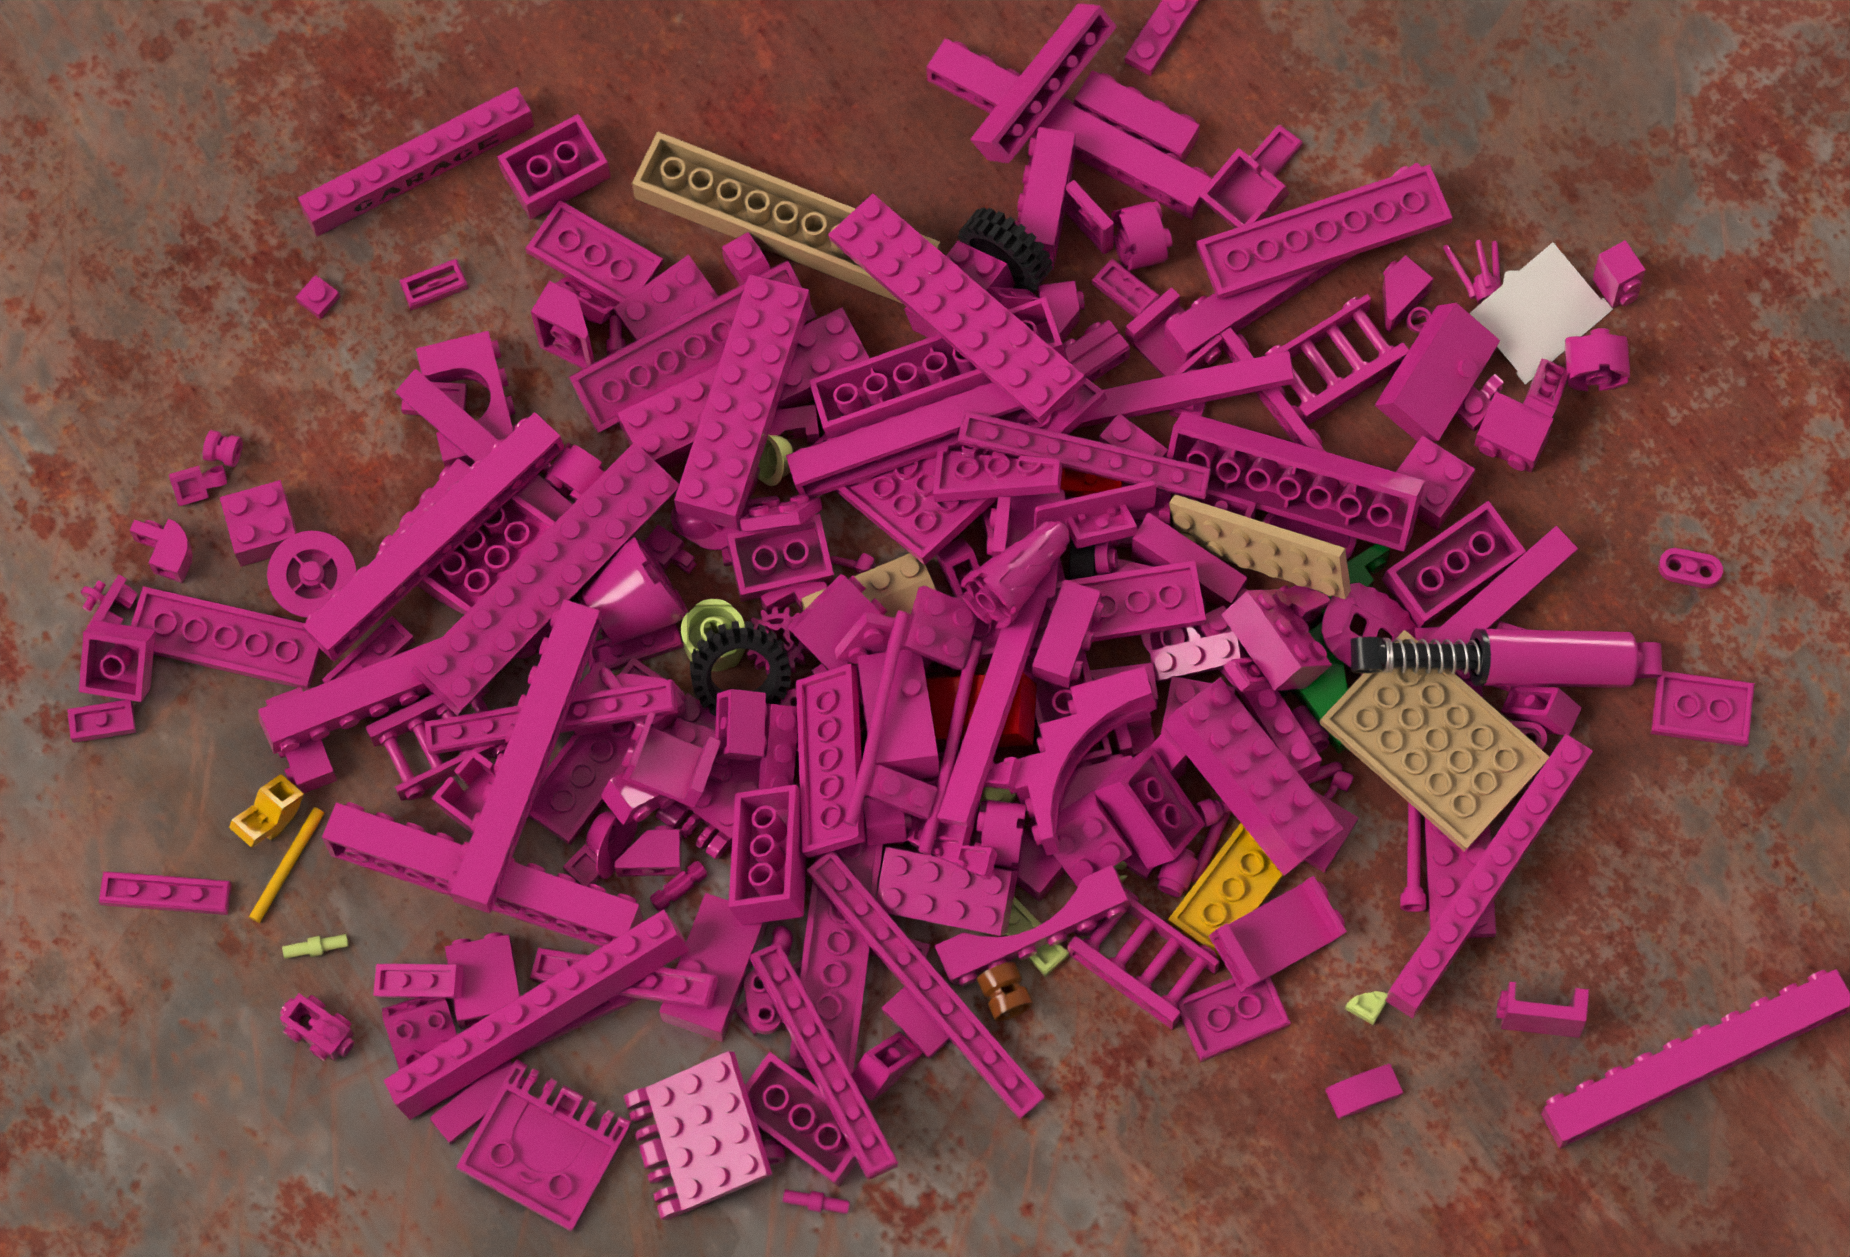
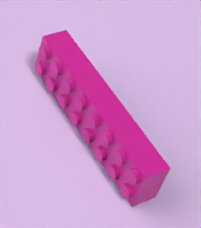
M748 275L674 499L677 514L738 530L811 305L808 289Z
M1046 296L1008 309L1068 361ZM935 335L809 380L823 429L829 439L848 434L860 427H867L882 422L889 417L913 411L917 407L933 404L944 400L948 396L964 393L979 385L992 383V381L942 337Z
M843 307L804 325L777 410L800 407L813 401L814 397L809 380L870 359ZM718 366L618 412L620 428L629 445L631 446L636 442L664 470L687 460Z
M1185 411L1181 413L1173 426L1167 454L1169 459L1211 468L1208 489L1256 502V509L1403 552L1413 535L1425 480Z

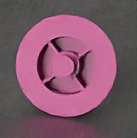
M304 531L288 537L275 549L268 564L267 580L273 597L281 607L294 615L307 618L313 611L320 610L328 603L333 592L339 588H344L352 580L353 575L356 573V565L349 549L335 536L321 531Z

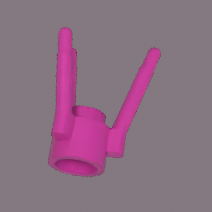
M1481 240L1476 241L1482 274L1474 277L1475 283L1473 284L1450 247L1444 245L1443 249L1466 286L1470 299L1476 298L1478 304H1481L1502 286L1497 241L1492 242L1493 276L1488 270Z

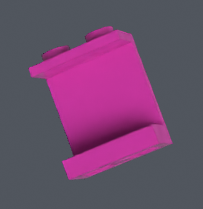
M1172 287L1126 326L1125 339L1164 377L1199 370L1206 363L1208 365L1214 363L1222 354L1223 338L1218 334L1184 363L1164 337L1167 320L1175 313L1181 312L1183 314L1185 312L1179 306L1180 295Z
M649 712L644 723L638 721L634 728L631 739L635 740L636 743L634 748L628 747L621 765L626 767L622 779L695 808L705 788L721 741L709 736L703 748L652 728L651 724L655 714Z

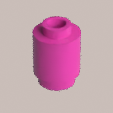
M1184 848L1175 860L1162 865L1157 877L1159 881L1157 888L1160 891L1173 897H1181L1182 893L1188 890L1199 863L1194 858V852Z

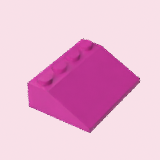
M515 494L417 586L439 602L465 615L555 521Z

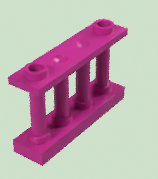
M1368 294L1360 299L1358 297L1350 299L1339 312L1282 347L1281 345L1272 347L1265 354L1267 356L1289 351L1292 359L1301 352H1304L1327 383L1325 391L1318 395L1316 393L1312 394L1293 368L1295 383L1290 384V386L1302 401L1299 410L1304 417L1303 422L1306 426L1394 373L1409 351L1404 342L1396 347L1393 345L1389 346L1366 315V312L1370 309L1371 302ZM1353 320L1358 323L1379 352L1378 358L1370 363L1361 359L1340 330V328ZM1327 336H1330L1353 368L1352 374L1344 379L1336 376L1314 346V344Z
M488 685L470 703L476 713L489 711L483 699L485 694L490 692ZM435 694L365 727L374 747L379 745L386 747L403 783L395 786L401 801L417 799L425 793L426 789L447 780L450 776L457 775L455 769L472 750V748L459 750L461 755L443 763L439 754L430 755L427 752L425 722L437 717L449 718L456 716ZM408 731L415 733L432 768L414 777L397 742L398 736ZM508 743L476 747L474 750L487 760L493 757L497 759L499 753L504 754Z
M1125 888L1132 904L1126 908V911L1141 921V924L1114 958L1110 957V959H1107L1099 953V945L1123 915L1114 919H1109L1108 916L1105 917L1088 939L1084 938L1082 941L1075 936L1068 944L1067 951L1069 956L1172 1030L1180 1020V1011L1178 1010L1179 1006L1177 1003L1204 968L1213 974L1217 972L1219 960L1216 959L1217 954L1212 949L1203 944L1199 947L1138 903V897ZM1153 930L1168 942L1141 977L1136 976V978H1133L1125 972V965ZM1180 949L1194 959V961L1168 995L1160 997L1151 991V984L1176 951Z

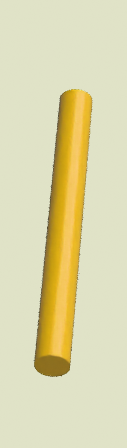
M316 807L312 809L249 915V918L253 921L260 923L323 818L325 813Z

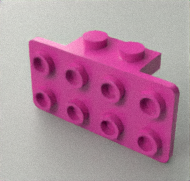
M1060 489V493L1009 497L998 496L997 509L991 508L990 527L995 529L994 536H988L987 555L995 557L1034 530L1035 508L1040 505L1065 500L1064 490ZM1059 558L1037 586V588L1045 589L1048 592L1047 602L1053 601L1056 596Z

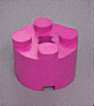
M1157 201L1113 211L1111 214V220L1118 229L1117 235L1114 236L1115 248L1124 267L1128 266V271L1162 263L1168 259L1167 247L1172 246V237L1168 228L1163 229L1161 222L1162 210Z
M1597 328L1590 332L1591 335L1573 336L1565 339L1566 370L1569 387L1580 391H1588V385H1599V391H1605L1628 383L1630 363L1627 337L1612 335L1609 329Z
M568 442L565 445V449L558 455L546 472L544 479L562 496L567 498L570 495L577 501L604 473L602 470L604 467L601 465L602 462L575 444L572 446Z
M990 799L988 801H981L976 828L977 837L974 846L993 848L997 852L994 866L1018 869L1027 807L1025 804Z

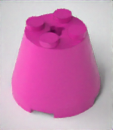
M636 536L626 542L581 593L577 595L582 605L600 610L603 621L600 627L602 632L600 633L610 648L676 624L683 620L687 612L689 613L679 592L674 589L664 573L663 567L641 539L638 540Z

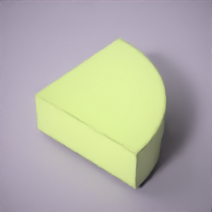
M1374 991L1357 995L1347 1003L1345 1009L1374 1025L1387 1003L1385 1001L1387 993Z

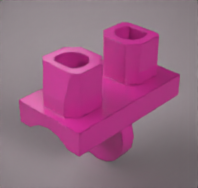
M118 574L105 596L101 593L106 584L101 581H97L93 589L86 586L82 588L80 593L87 599L82 608L91 612L95 604L99 605L88 626L93 620L114 624L122 623L123 618L110 612L109 609L112 603L115 602L129 610L138 594L124 584L126 578Z

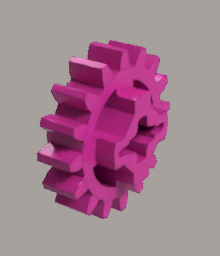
M773 606L772 614L769 615L766 611L761 610L762 618L760 620L754 617L750 619L753 622V628L757 629L758 625L761 624L766 627L767 634L770 630L776 634L777 641L782 638L784 639L783 644L785 650H787L791 672H796L795 663L798 662L804 665L806 661L803 654H811L809 649L800 640L798 647L795 646V642L792 641L795 636L787 628L800 613L798 612L792 617L788 607L785 608L783 613H778L776 606ZM749 650L746 653L748 660L756 659L754 664L757 670L763 665L766 666V674L768 675L770 665L765 657L756 651Z

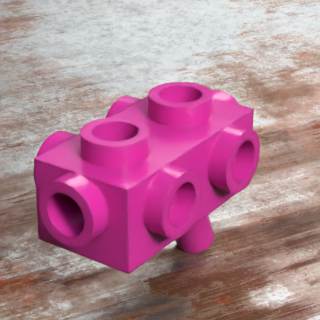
M298 993L294 1000L292 998L289 999L281 1009L280 1015L282 1016L279 1020L286 1027L283 1033L297 1043L303 1039L312 1046L309 1048V1051L323 1061L327 1057L336 1061L339 1055L342 1057L347 1056L355 1043L352 1040L354 1033L350 1028L352 1023L339 1013H336L334 1016L330 1015L324 1010L325 1004L316 997L310 995L306 998ZM302 1018H311L308 1022L309 1026L300 1025Z

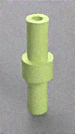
M347 934L322 939L321 936L307 938V942L282 946L284 959L310 954V957L324 955V951L348 947L349 944Z

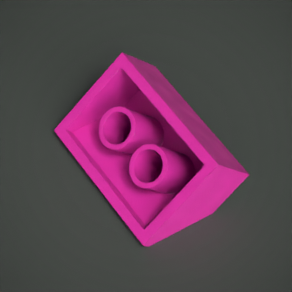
M549 281L531 310L539 347L584 369L595 363L577 294L574 289L564 283L557 285Z
M1152 746L1110 773L1094 791L1147 869L1175 860L1205 825Z

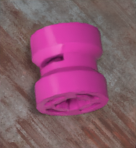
M210 430L203 446V460L210 462L219 460L224 465L235 467L242 452V437L235 435L226 437L221 432Z

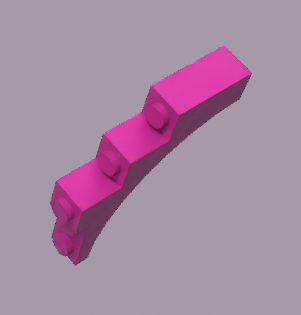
M1145 666L1070 687L1073 699L1067 702L1071 716L1039 724L1042 737L1037 738L1040 753L1018 759L1021 763L1014 789L1009 790L1011 794L1017 793L1021 804L1026 803L1029 817L1036 818L1037 825L1032 826L1036 845L1043 844L1047 856L1059 853L1057 837L1059 805L1065 786L1077 764L1092 746L1111 730L1134 717L1157 709Z

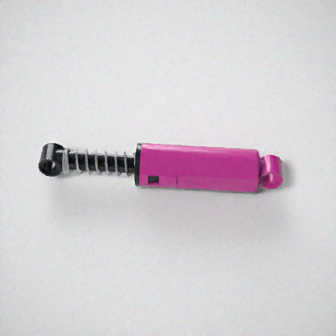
M1475 628L1467 644L1460 639L1454 644L1449 639L1443 641L1442 644L1437 639H1433L1428 644L1425 639H1420L1415 643L1409 638L1403 643L1399 638L1391 642L1389 638L1357 637L1351 639V672L1392 673L1393 669L1397 668L1402 673L1406 669H1413L1414 673H1417L1418 669H1425L1426 673L1429 674L1431 669H1437L1439 674H1441L1443 669H1450L1452 674L1456 670H1462L1464 674H1467L1469 670L1471 682L1475 686L1626 688L1632 686L1635 678L1662 677L1661 643L1656 642L1636 643V639L1630 632Z

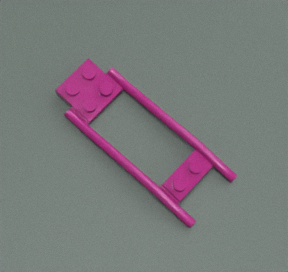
M921 586L918 588L911 614L897 611L888 641L862 762L844 819L845 824L856 826L865 797L918 818L926 819L927 823L918 851L927 855H931L940 825L937 815L955 766L974 673L983 643L971 640L977 616L967 606L966 602L929 587ZM900 647L956 670H962L937 787L881 765H875Z

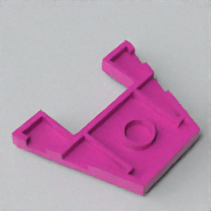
M1016 757L1005 758L1002 763L991 765L984 787L1014 789L1021 762ZM939 776L924 779L922 782L937 787ZM980 796L970 827L940 821L931 854L986 880H991L997 852L990 847L969 846L981 800ZM913 816L912 828H910L907 840L912 845L920 846L927 823L926 819Z

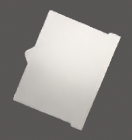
M1552 242L1521 270L1506 271L1503 285L1469 314L1500 340L1497 347L1515 367L1517 376L1524 384H1527L1534 377L1542 358L1551 362L1565 351L1566 338L1573 336L1581 337L1612 311L1613 308L1604 298H1599Z

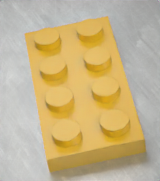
M1240 823L1170 916L1168 924L1199 946L1203 944L1212 949L1217 954V958L1221 960L1209 935L1226 923L1230 924L1261 907L1284 875L1242 823Z

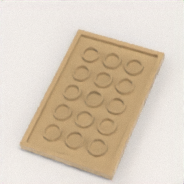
M1406 630L1397 637L1403 643L1409 638L1415 643L1418 642ZM1394 668L1392 673H1364L1319 722L1464 852L1535 776L1549 758L1544 751L1455 673L1452 674L1450 669H1443L1441 674H1439L1437 669H1431L1430 673L1427 674L1425 669H1418L1417 673H1414L1413 669H1406L1402 673L1397 668Z

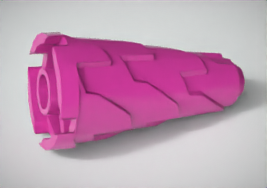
M1059 521L1044 522L1025 538L1014 543L1001 554L991 558L977 570L970 571L961 581L960 589L962 587L967 588L962 597L971 611L986 624H989L993 619L998 621L999 623L995 628H1005L1017 618V613L1022 609L1026 601L1036 591L1035 589L1051 570L1052 565L1067 549L1065 547L1070 541L1068 528Z

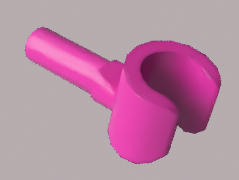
M865 553L861 554L858 561L833 555L830 558L832 564L849 567L858 574L876 567L874 558Z
M1344 771L1336 772L1331 786L1324 797L1331 800L1338 788L1348 792L1353 781V775Z

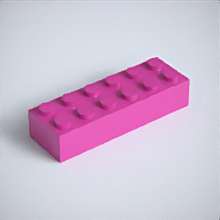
M1221 677L1179 707L1162 724L1284 876L1343 830L1341 825Z

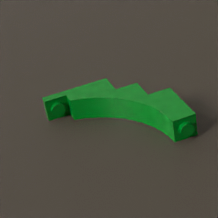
M1375 544L1348 561L1350 584L1361 583L1366 587H1373L1374 579L1369 572L1371 571L1372 574H1375L1387 565L1390 548ZM1326 608L1317 619L1320 624L1308 632L1315 641L1324 647L1327 652L1326 657L1332 665L1306 689H1295L1296 697L1303 706L1308 707L1318 722L1348 691L1344 663L1338 660L1326 647L1321 632ZM1327 731L1329 734L1328 740L1338 754L1345 749L1350 752L1346 746Z

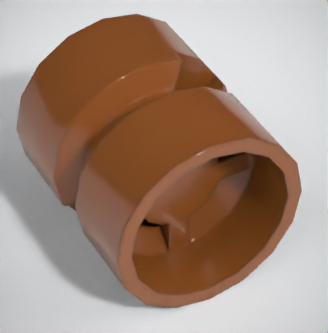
M1006 962L992 967L977 978L984 997L990 998L988 1006L996 1022L1017 1017L1033 1006V1001L1027 988L1020 986L1022 977L1015 962Z

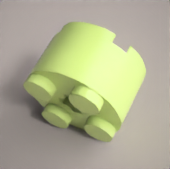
M707 599L697 603L689 613H686L681 624V635L686 655L690 661H692L693 650H698V641L701 638L707 641L706 633L711 629L714 633H719L718 626L725 624L727 630L733 629L732 622L739 621V627L745 628L743 617L731 604L720 599ZM735 649L723 654L713 665L712 671H722L735 667L740 662L746 649Z

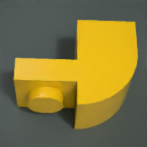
M280 774L259 788L254 805L233 818L229 828L251 848L265 838L271 841L293 819L299 809L304 793Z

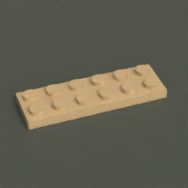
M1174 495L1169 502L1173 529L1220 560L1236 564L1241 568L1264 573L1269 577L1292 582L1297 586H1305L1328 596L1346 599L1351 591L1346 551L1343 547L1179 495Z

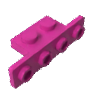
M1154 481L1037 506L1035 508L1033 528L1035 530L1042 523L1048 521L1062 522L1068 528L1069 535L1076 549L1136 536L1137 525L1130 512L1154 507L1157 486Z

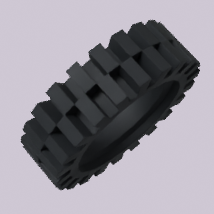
M985 207L977 209L959 231L958 239H960V242L1008 264L1015 282L1013 287L1015 289H1026L1032 293L1035 292L1053 268L1051 266L1053 262L1049 259L1050 254L1048 251L1043 250L1045 246L1041 242L1034 241L1036 236L1033 233L1027 234L1025 226L1022 224L1017 226L1015 219L1012 217L1006 219L1005 214L1000 211L996 214L992 208H988V210Z
M739 621L732 622L733 629L727 630L725 624L719 625L718 634H715L711 629L706 633L707 641L702 638L698 641V650H693L692 661H690L691 681L696 698L700 699V704L704 709L709 706L710 714L716 716L717 694L724 692L716 686L711 678L713 665L723 654L735 649L756 651L764 656L770 665L767 679L753 692L766 693L767 704L779 705L778 697L783 700L786 697V687L790 688L791 683L788 654L782 640L779 639L777 641V636L772 630L767 634L766 627L761 624L758 625L757 629H754L753 622L745 621V628H740Z

